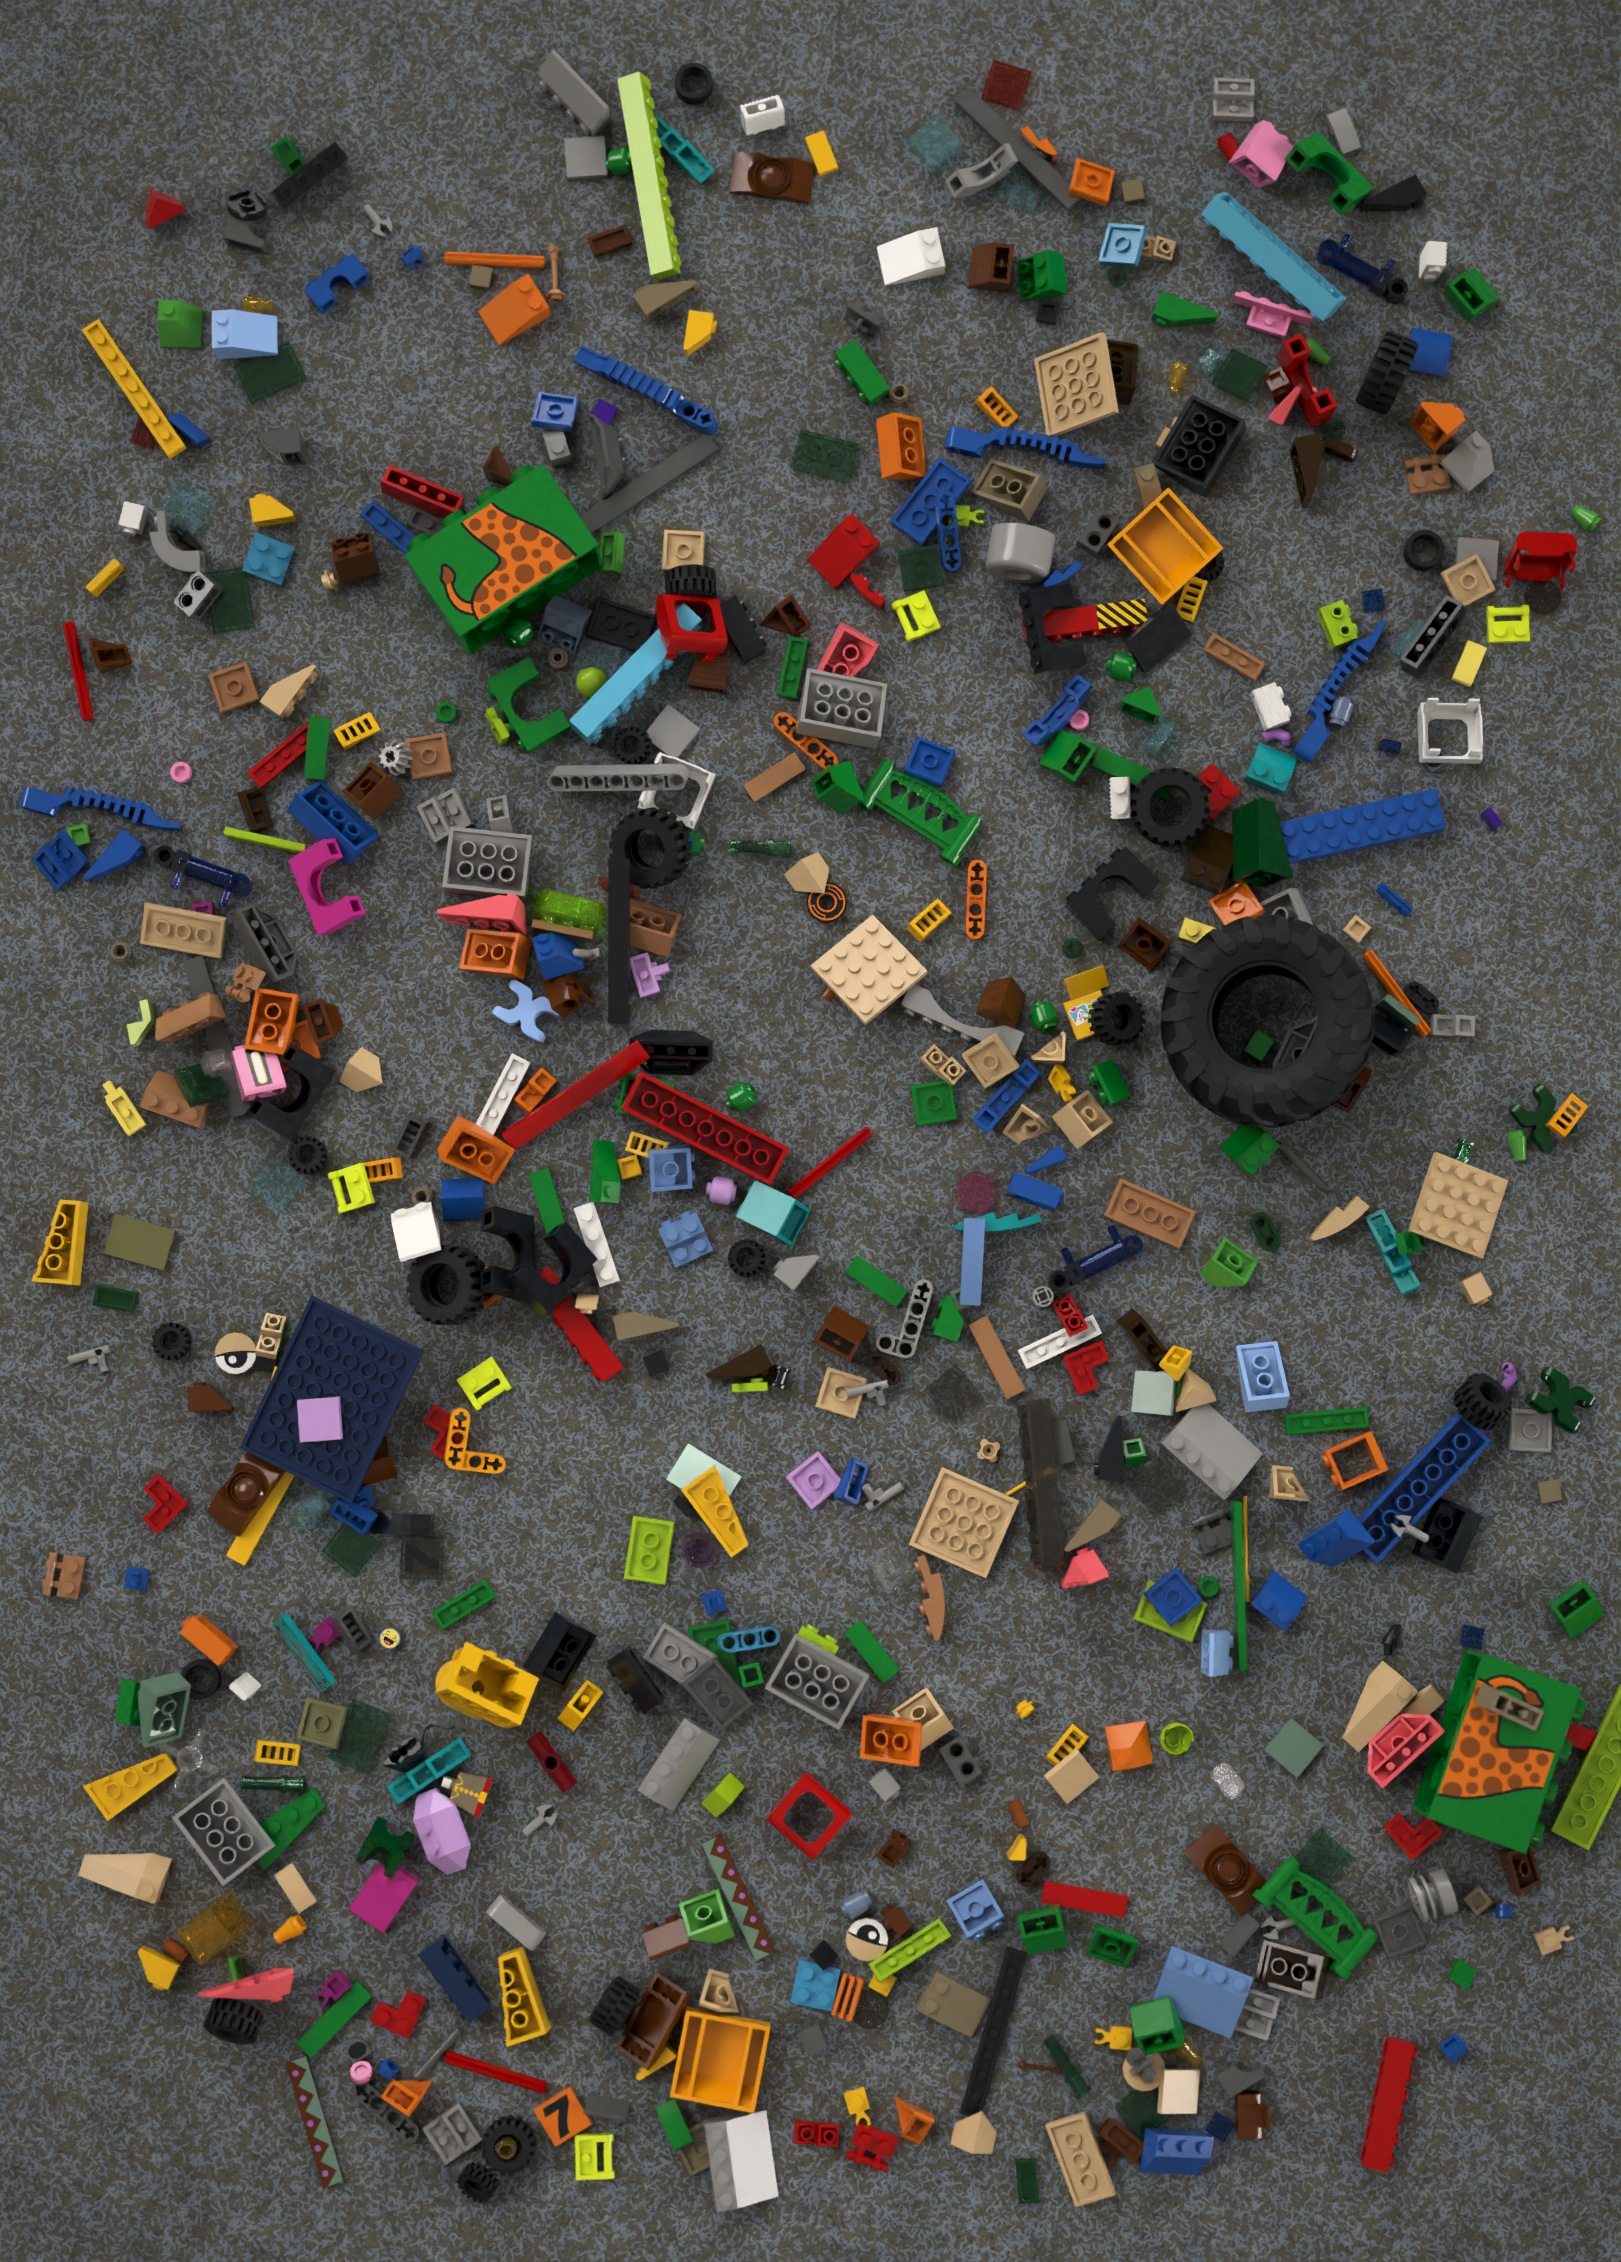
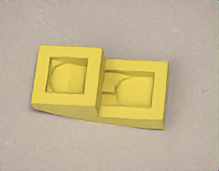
M1468 640L1451 680L1471 687L1487 648Z

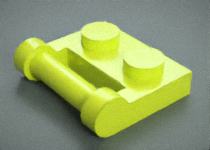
M925 590L891 604L906 633L905 638L907 642L941 628ZM907 605L919 629L917 631H913L903 609Z
M1529 605L1508 608L1486 607L1488 644L1530 641ZM1521 615V621L1494 622V616Z
M364 1163L327 1174L333 1184L339 1205L337 1207L339 1214L375 1203ZM343 1176L351 1199L350 1204L346 1203L340 1182V1177Z
M493 1357L488 1358L457 1379L476 1411L480 1410L483 1404L503 1391H508L512 1388ZM498 1378L501 1383L479 1398H476L474 1393Z
M614 2133L575 2135L576 2180L615 2178V2170L612 2167V2141L614 2140ZM597 2142H603V2171H598Z

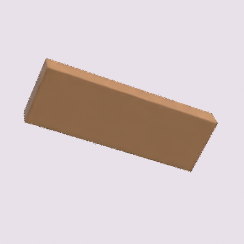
M1214 632L1202 650L1253 682L1256 681L1266 664Z
M794 752L744 784L743 787L755 804L806 771V768Z
M536 919L532 921L531 928L534 932H554L573 940L593 943L594 932L590 930Z

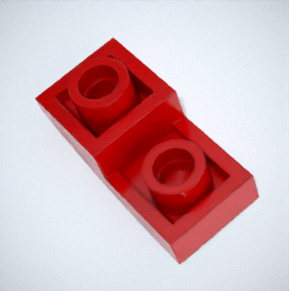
M852 573L850 583L856 592L866 602L881 611L885 601L882 598L883 595L875 590L869 591L870 582L867 577Z
M1071 1294L1051 1302L1069 1337L1089 1329Z
M1570 1722L1565 1739L1571 1740L1573 1746L1589 1752L1598 1733L1582 1725Z
M794 2120L793 2143L838 2147L840 2125L829 2122Z

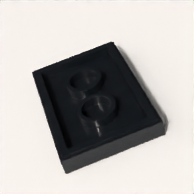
M598 597L585 636L636 652L650 638L657 616Z
M1168 602L1123 642L1142 672L1147 673L1187 639L1191 632L1173 603Z

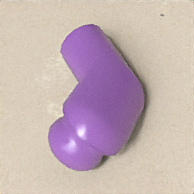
M1280 728L1261 733L1264 743L1274 739L1280 740L1283 746H1289L1292 743L1290 732Z
M1504 1362L1502 1364L1504 1380L1501 1385L1504 1386L1508 1393L1518 1377L1514 1364Z

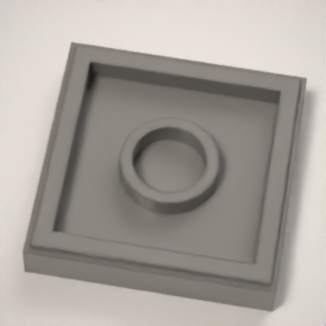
M605 136L564 138L567 180L608 177L605 163Z
M1458 537L1455 565L1478 553L1491 581L1495 582L1499 541Z
M667 704L646 732L652 740L650 742L652 745L668 756L679 758L698 734L700 728Z
M1512 1408L1509 1414L1508 1450L1551 1453L1552 1412L1539 1414L1531 1409Z

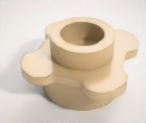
M325 570V575L321 576L324 587L327 591L332 589L338 591L339 579L337 575Z
M987 1439L981 1440V1448L977 1453L978 1458L989 1459L990 1462H995L1000 1444L998 1442H988Z

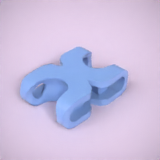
M511 980L509 987L511 991L518 995V1005L510 1010L496 1006L492 1013L510 1026H515L521 1022V1030L526 1036L539 1043H544L546 1036L536 1027L537 1017L543 1013H548L555 1017L560 1015L551 1009L549 999L539 997L534 1000V994L529 987L516 980Z

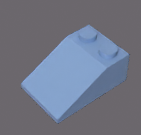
M233 309L212 311V349L217 359L278 355L277 316Z
M1277 1341L1237 1345L1236 1355L1245 1412L1287 1408L1290 1394Z
M1202 1629L1201 1672L1209 1677L1228 1675L1229 1669L1232 1670L1233 1660L1232 1657H1229V1648H1233V1635H1230L1229 1631Z

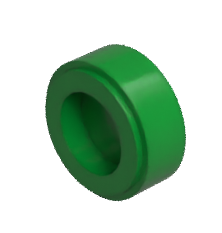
M443 702L437 706L436 716L442 723H451L455 720L457 711L453 704Z
M1204 1576L1198 1582V1591L1205 1597H1213L1219 1591V1583L1212 1576Z

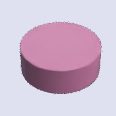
M1079 709L1068 721L1069 726L1076 731L1085 729L1089 723L1088 714L1084 710Z
M177 762L171 767L170 774L176 782L186 783L192 776V770L185 762Z
M358 2061L353 2064L350 2069L352 2080L358 2084L368 2082L372 2077L371 2065L366 2061Z

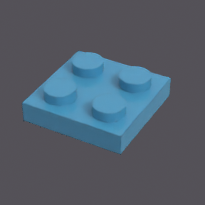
M1108 223L1098 259L1099 263L1138 267L1148 230L1145 225Z
M255 533L242 572L281 586L295 547Z
M799 1959L790 2003L832 2012L841 1968L829 1966L823 1971L816 1962Z

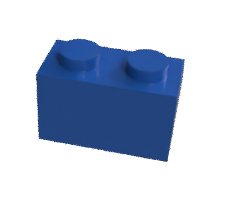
M554 932L543 933L532 938L544 980L584 968L582 958L575 957L572 953L575 948H578L576 941Z
M1273 1570L1248 1604L1281 1630L1285 1631L1298 1615L1307 1596Z

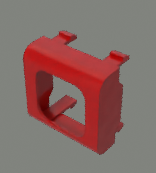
M1530 531L1519 533L1503 564V573L1507 576L1505 581L1506 588H1509L1511 585V575H1514L1518 580L1545 582L1549 581L1552 577H1558L1560 591H1562L1566 584V581H1564L1566 570L1569 567V573H1572L1576 566V563H1574V556L1577 552L1576 538L1569 533ZM1520 550H1527L1530 554H1522Z
M659 594L655 602L657 609H655L654 615L657 616L661 639L665 642L666 650H668L664 659L674 660L678 651L706 653L702 661L713 662L716 654L723 653L727 645V633L718 598ZM685 603L687 606L697 607L694 613L701 619L709 608L712 633L693 632L682 629L678 623L674 605L681 606Z
M805 1771L765 1820L813 1861L850 1818L852 1811L823 1787L815 1777ZM804 1792L814 1793L834 1812L833 1822L818 1840L813 1843L805 1842L784 1822L785 1813Z

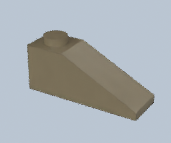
M696 280L650 284L647 287L642 286L638 288L633 295V300L645 320L649 321L696 292L698 285Z
M1154 463L1134 468L1131 475L1142 511L1162 494Z
M629 1309L616 1311L617 1315L613 1316L618 1341L680 1327L678 1322L633 1311L629 1312Z
M1099 1499L1062 1549L1065 1552H1069L1109 1532L1111 1529L1115 1530L1122 1521L1119 1519L1122 1514L1102 1499Z
M1482 1683L1474 1701L1475 1704L1533 1731H1536L1544 1711Z

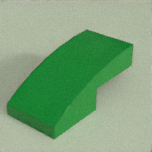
M287 136L270 147L272 153L290 176L307 164Z
M1412 1232L1395 1234L1399 1255L1426 1250L1424 1237Z
M676 2099L656 2108L674 2151L694 2143Z

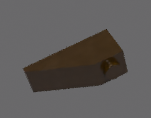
M1130 1309L1116 1322L1156 1372L1162 1371L1163 1369L1159 1366V1363L1168 1351L1143 1317L1134 1309Z
M760 1344L706 1373V1376L708 1378L753 1377L759 1375L761 1378L771 1373L769 1368L773 1367Z

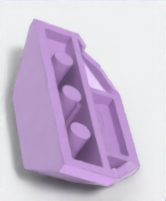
M437 1788L418 1794L413 1821L428 1861L446 1875L465 1869L471 1844L456 1804L441 1794Z

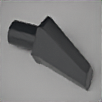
M179 526L173 529L172 532L179 537V542L195 551L202 550L200 544L188 531L184 532Z
M1394 1624L1381 1641V1644H1384V1655L1392 1656L1393 1645H1397L1402 1624Z

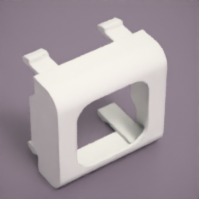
M1427 698L1426 703L1421 702L1418 708L1419 762L1480 764L1483 760V727L1481 705L1479 704L1480 699H1468V703H1438L1439 698ZM1459 719L1464 721L1468 732V752L1464 756H1438L1441 751L1440 749H1429L1428 724L1431 720Z
M658 753L654 761L655 764H683L690 771L689 778L696 780L700 785V791L691 813L685 817L676 815V820H682L685 824L684 829L693 831L715 779V774L676 757ZM657 790L642 791L638 800V810L654 807L660 809L654 804V796Z

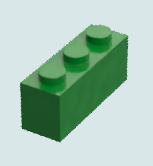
M856 339L835 352L834 363L839 371L843 370L847 375L845 377L846 381L851 387L857 389L859 392L857 393L858 398L863 404L867 403L871 407L889 395L890 387Z

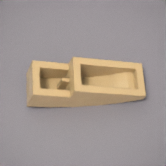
M1356 1196L1353 1197L1343 1210L1338 1206L1334 1207L1310 1235L1308 1240L1310 1242L1339 1232L1357 1220L1370 1206Z

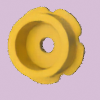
M1022 1701L1016 1706L1017 1711L1015 1714L1024 1719L1035 1710L1032 1705L1033 1702Z

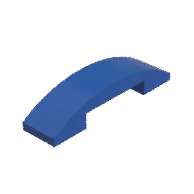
M1077 674L1064 688L1066 693L1040 721L1035 719L1022 735L1036 747L1049 740L1075 715L1093 686Z
M1025 1059L1019 1068L1016 1069L1002 1087L974 1116L972 1121L987 1134L1041 1072Z

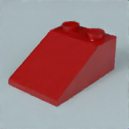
M851 513L830 533L807 561L836 589L879 549L880 541Z

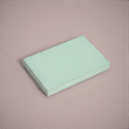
M687 1444L666 1480L682 1489L716 1464L726 1491L730 1496L742 1476L692 1445Z

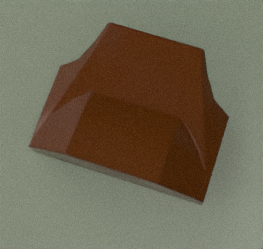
M322 998L302 1005L316 1045L336 1038L337 1033L344 1027L336 1005L326 1003Z

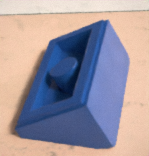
M182 413L172 414L167 417L170 424L199 449H202L211 439Z

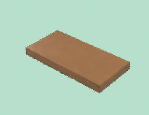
M1119 1178L1103 1217L1180 1250L1196 1211Z

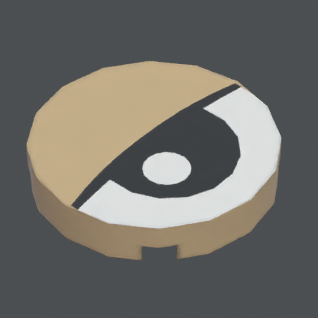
M234 1332L227 1334L219 1340L215 1348L216 1362L222 1370L231 1374L247 1372L256 1361V1344L243 1333Z
M865 1917L858 1919L847 1930V1949L858 1960L867 1962L875 1960L887 1948L888 1936L886 1929L882 1923L874 1918Z

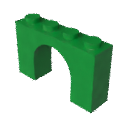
M1319 132L1297 143L1285 157V160L1298 173L1308 167H1317L1333 178L1338 189L1327 202L1341 216L1360 205L1374 189Z
M527 657L487 680L488 688H486V691L491 699L496 698L499 703L496 708L502 717L506 715L509 720L506 724L512 734L516 732L519 737L517 743L522 752L526 750L530 755L570 732L571 727L560 709L535 722L522 720L514 713L513 701L517 693L540 679L537 669L531 659Z

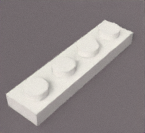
M513 1053L511 1054L476 1124L492 1135H495L531 1064L529 1061Z
M594 1203L574 1208L585 1244L597 1257L593 1266L599 1286L603 1287L620 1281Z
M1094 1315L1084 1318L1089 1329L1069 1337L1063 1328L1017 1350L1025 1368L1028 1369L1102 1334Z

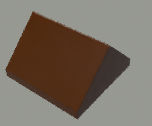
M1139 917L1117 947L1151 971L1172 941Z
M1013 977L987 982L976 1015L1015 1029L1026 995Z
M384 1436L361 1487L398 1476L387 1436Z
M1530 1845L1526 1854L1508 1847L1498 1850L1509 1892L1517 1896L1541 1884Z

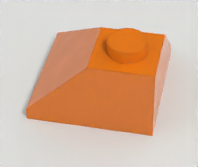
M1147 1721L1105 1726L1110 1767L1113 1771L1132 1769L1153 1763Z

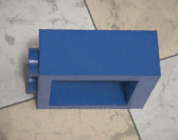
M1017 1172L1012 1175L1006 1192L1008 1196L1051 1211L1055 1210L1056 1207L1059 1208L1064 1198V1194H1061L1063 1188Z

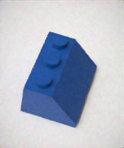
M1349 1508L1310 1531L1297 1545L1310 1561L1335 1567L1372 1545L1375 1540Z
M1145 2128L1140 2172L1198 2175L1211 2159L1214 2137L1200 2130Z

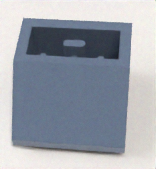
M554 595L546 606L537 640L575 655L588 627L592 611Z

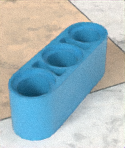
M759 1627L727 1632L718 1637L717 1646L724 1652H737L774 1646L780 1640V1633L774 1627ZM769 1630L774 1635L771 1642H767L764 1638L765 1633ZM748 1633L753 1636V1642L750 1645L744 1643V1637ZM729 1636L733 1644L727 1649L724 1647L723 1641Z

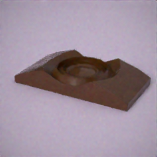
M757 152L735 153L729 193L809 204L815 164L793 157L777 158Z
M246 1452L237 1463L229 1480L216 1493L207 1513L238 1537H241L286 1471Z
M1213 1823L1184 1853L1242 1916L1257 1902L1252 1896L1256 1889L1260 1890L1267 1880L1218 1826Z
M656 1971L616 2049L644 2069L649 2070L666 2049L668 2037L673 2027L683 2017L690 1993Z

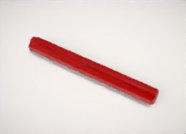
M66 622L63 624L81 718L83 721H90L94 717L76 627L73 622Z
M864 1127L788 1190L789 1195L794 1199L800 1196L872 1136L871 1131Z
M447 2051L444 2058L446 2064L541 2094L545 2092L547 2086L546 2081L451 2051Z

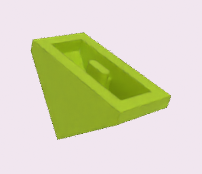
M729 1772L701 1804L717 1818L732 1804L745 1786Z

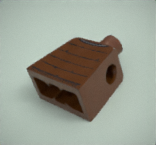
M697 653L688 678V689L726 694V657L716 654L713 662H703L702 659L705 654Z

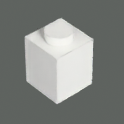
M124 501L118 525L125 534L135 536L137 533L142 535L148 514L147 509L143 505Z

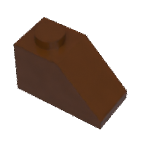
M193 1382L194 1386L188 1387V1412L234 1410V1406L213 1386H206V1382Z

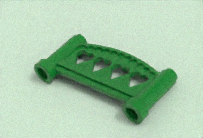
M885 759V761H882L862 791L864 800L857 805L868 812L876 805L944 849L940 854V858L950 866L957 867L961 861V855L981 827L982 820L974 814L971 817H967L951 799L932 785L902 772H897L895 770L896 764L891 760ZM893 781L898 782L900 786L906 787V793L891 799V783ZM913 792L917 797L923 798L924 803L908 810L909 793ZM930 803L934 808L941 810L939 816L925 821L926 804ZM949 815L951 819L958 821V826L942 832V817Z
M1290 1856L1260 1890L1256 1889L1252 1896L1266 1909L1275 1904L1335 1960L1329 1967L1344 1981H1347L1351 1976V1970L1375 1944L1378 1935L1370 1928L1364 1930L1345 1902L1322 1882L1301 1872L1298 1868L1301 1864ZM1295 1881H1299L1301 1887H1306L1307 1893L1304 1896L1290 1899L1292 1884ZM1314 1895L1316 1901H1321L1323 1906L1320 1910L1306 1914L1308 1897ZM1331 1910L1332 1915L1338 1917V1922L1321 1928L1324 1911ZM1346 1924L1347 1929L1352 1930L1354 1935L1350 1939L1337 1942L1339 1926Z

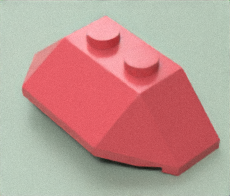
M1400 1713L1369 1741L1368 1773L1383 1789L1434 1743L1445 1730L1431 1715Z

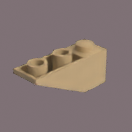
M313 664L271 685L259 702L263 707L283 720L285 716L288 717L293 712L295 702L297 700L300 701L304 697L305 689L309 683L313 684L319 670Z

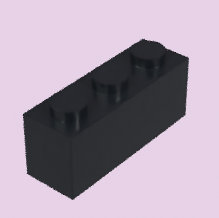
M735 595L722 602L720 608L726 633L743 664L765 654L767 643L762 635L758 636L755 631L757 625L753 618H748L745 611H747L743 600H738Z

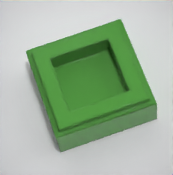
M87 823L66 828L67 834L78 847L92 844Z

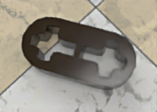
M1328 436L1322 438L1325 443L1326 453L1347 462L1355 461L1358 454L1356 448Z
M881 1352L870 1354L867 1362L874 1373L883 1381L888 1377L884 1372L886 1368L891 1373L895 1371L897 1373L895 1376L897 1380L895 1382L890 1380L888 1385L893 1386L899 1383L901 1373ZM873 1356L876 1358L882 1357L881 1363L885 1366L883 1369L878 1365L875 1367L872 1365Z
M1038 1851L1017 1870L1016 1880L1019 1885L1030 1887L1048 1870L1051 1863L1048 1855L1045 1852ZM1045 1857V1866L1038 1865L1034 1869L1033 1867L1037 1864L1036 1858L1042 1859ZM1032 1869L1033 1872L1029 1875L1030 1881L1024 1880L1022 1882L1021 1873L1027 1874Z

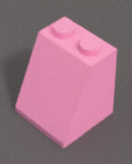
M1263 120L1254 125L1229 163L1257 188H1261L1276 181L1286 162L1285 157L1294 146L1289 143V139L1286 136L1279 134L1270 122Z

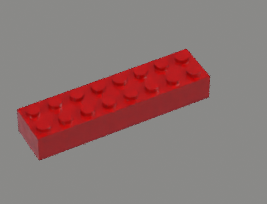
M641 1071L637 1074L620 1108L626 1114L767 1186L771 1185L789 1147Z

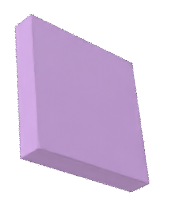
M340 1397L297 1400L300 1442L343 1439Z
M819 1451L786 1476L787 1480L811 1510L835 1492L841 1480Z

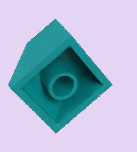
M1259 743L1243 780L1281 796L1290 780L1297 758Z

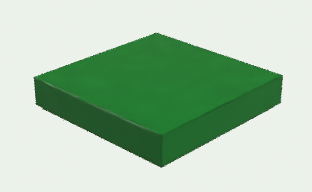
M944 1080L910 1086L917 1127L958 1120L952 1085Z

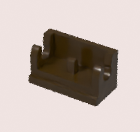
M257 787L237 793L250 832L260 833L274 828L261 788L257 789Z

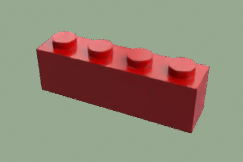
M388 466L381 480L382 493L443 519L454 511H463L465 508V496L394 466Z

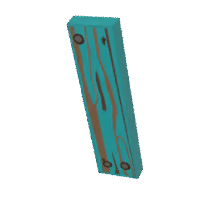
M287 1613L272 1624L321 1692L336 1682V1679Z

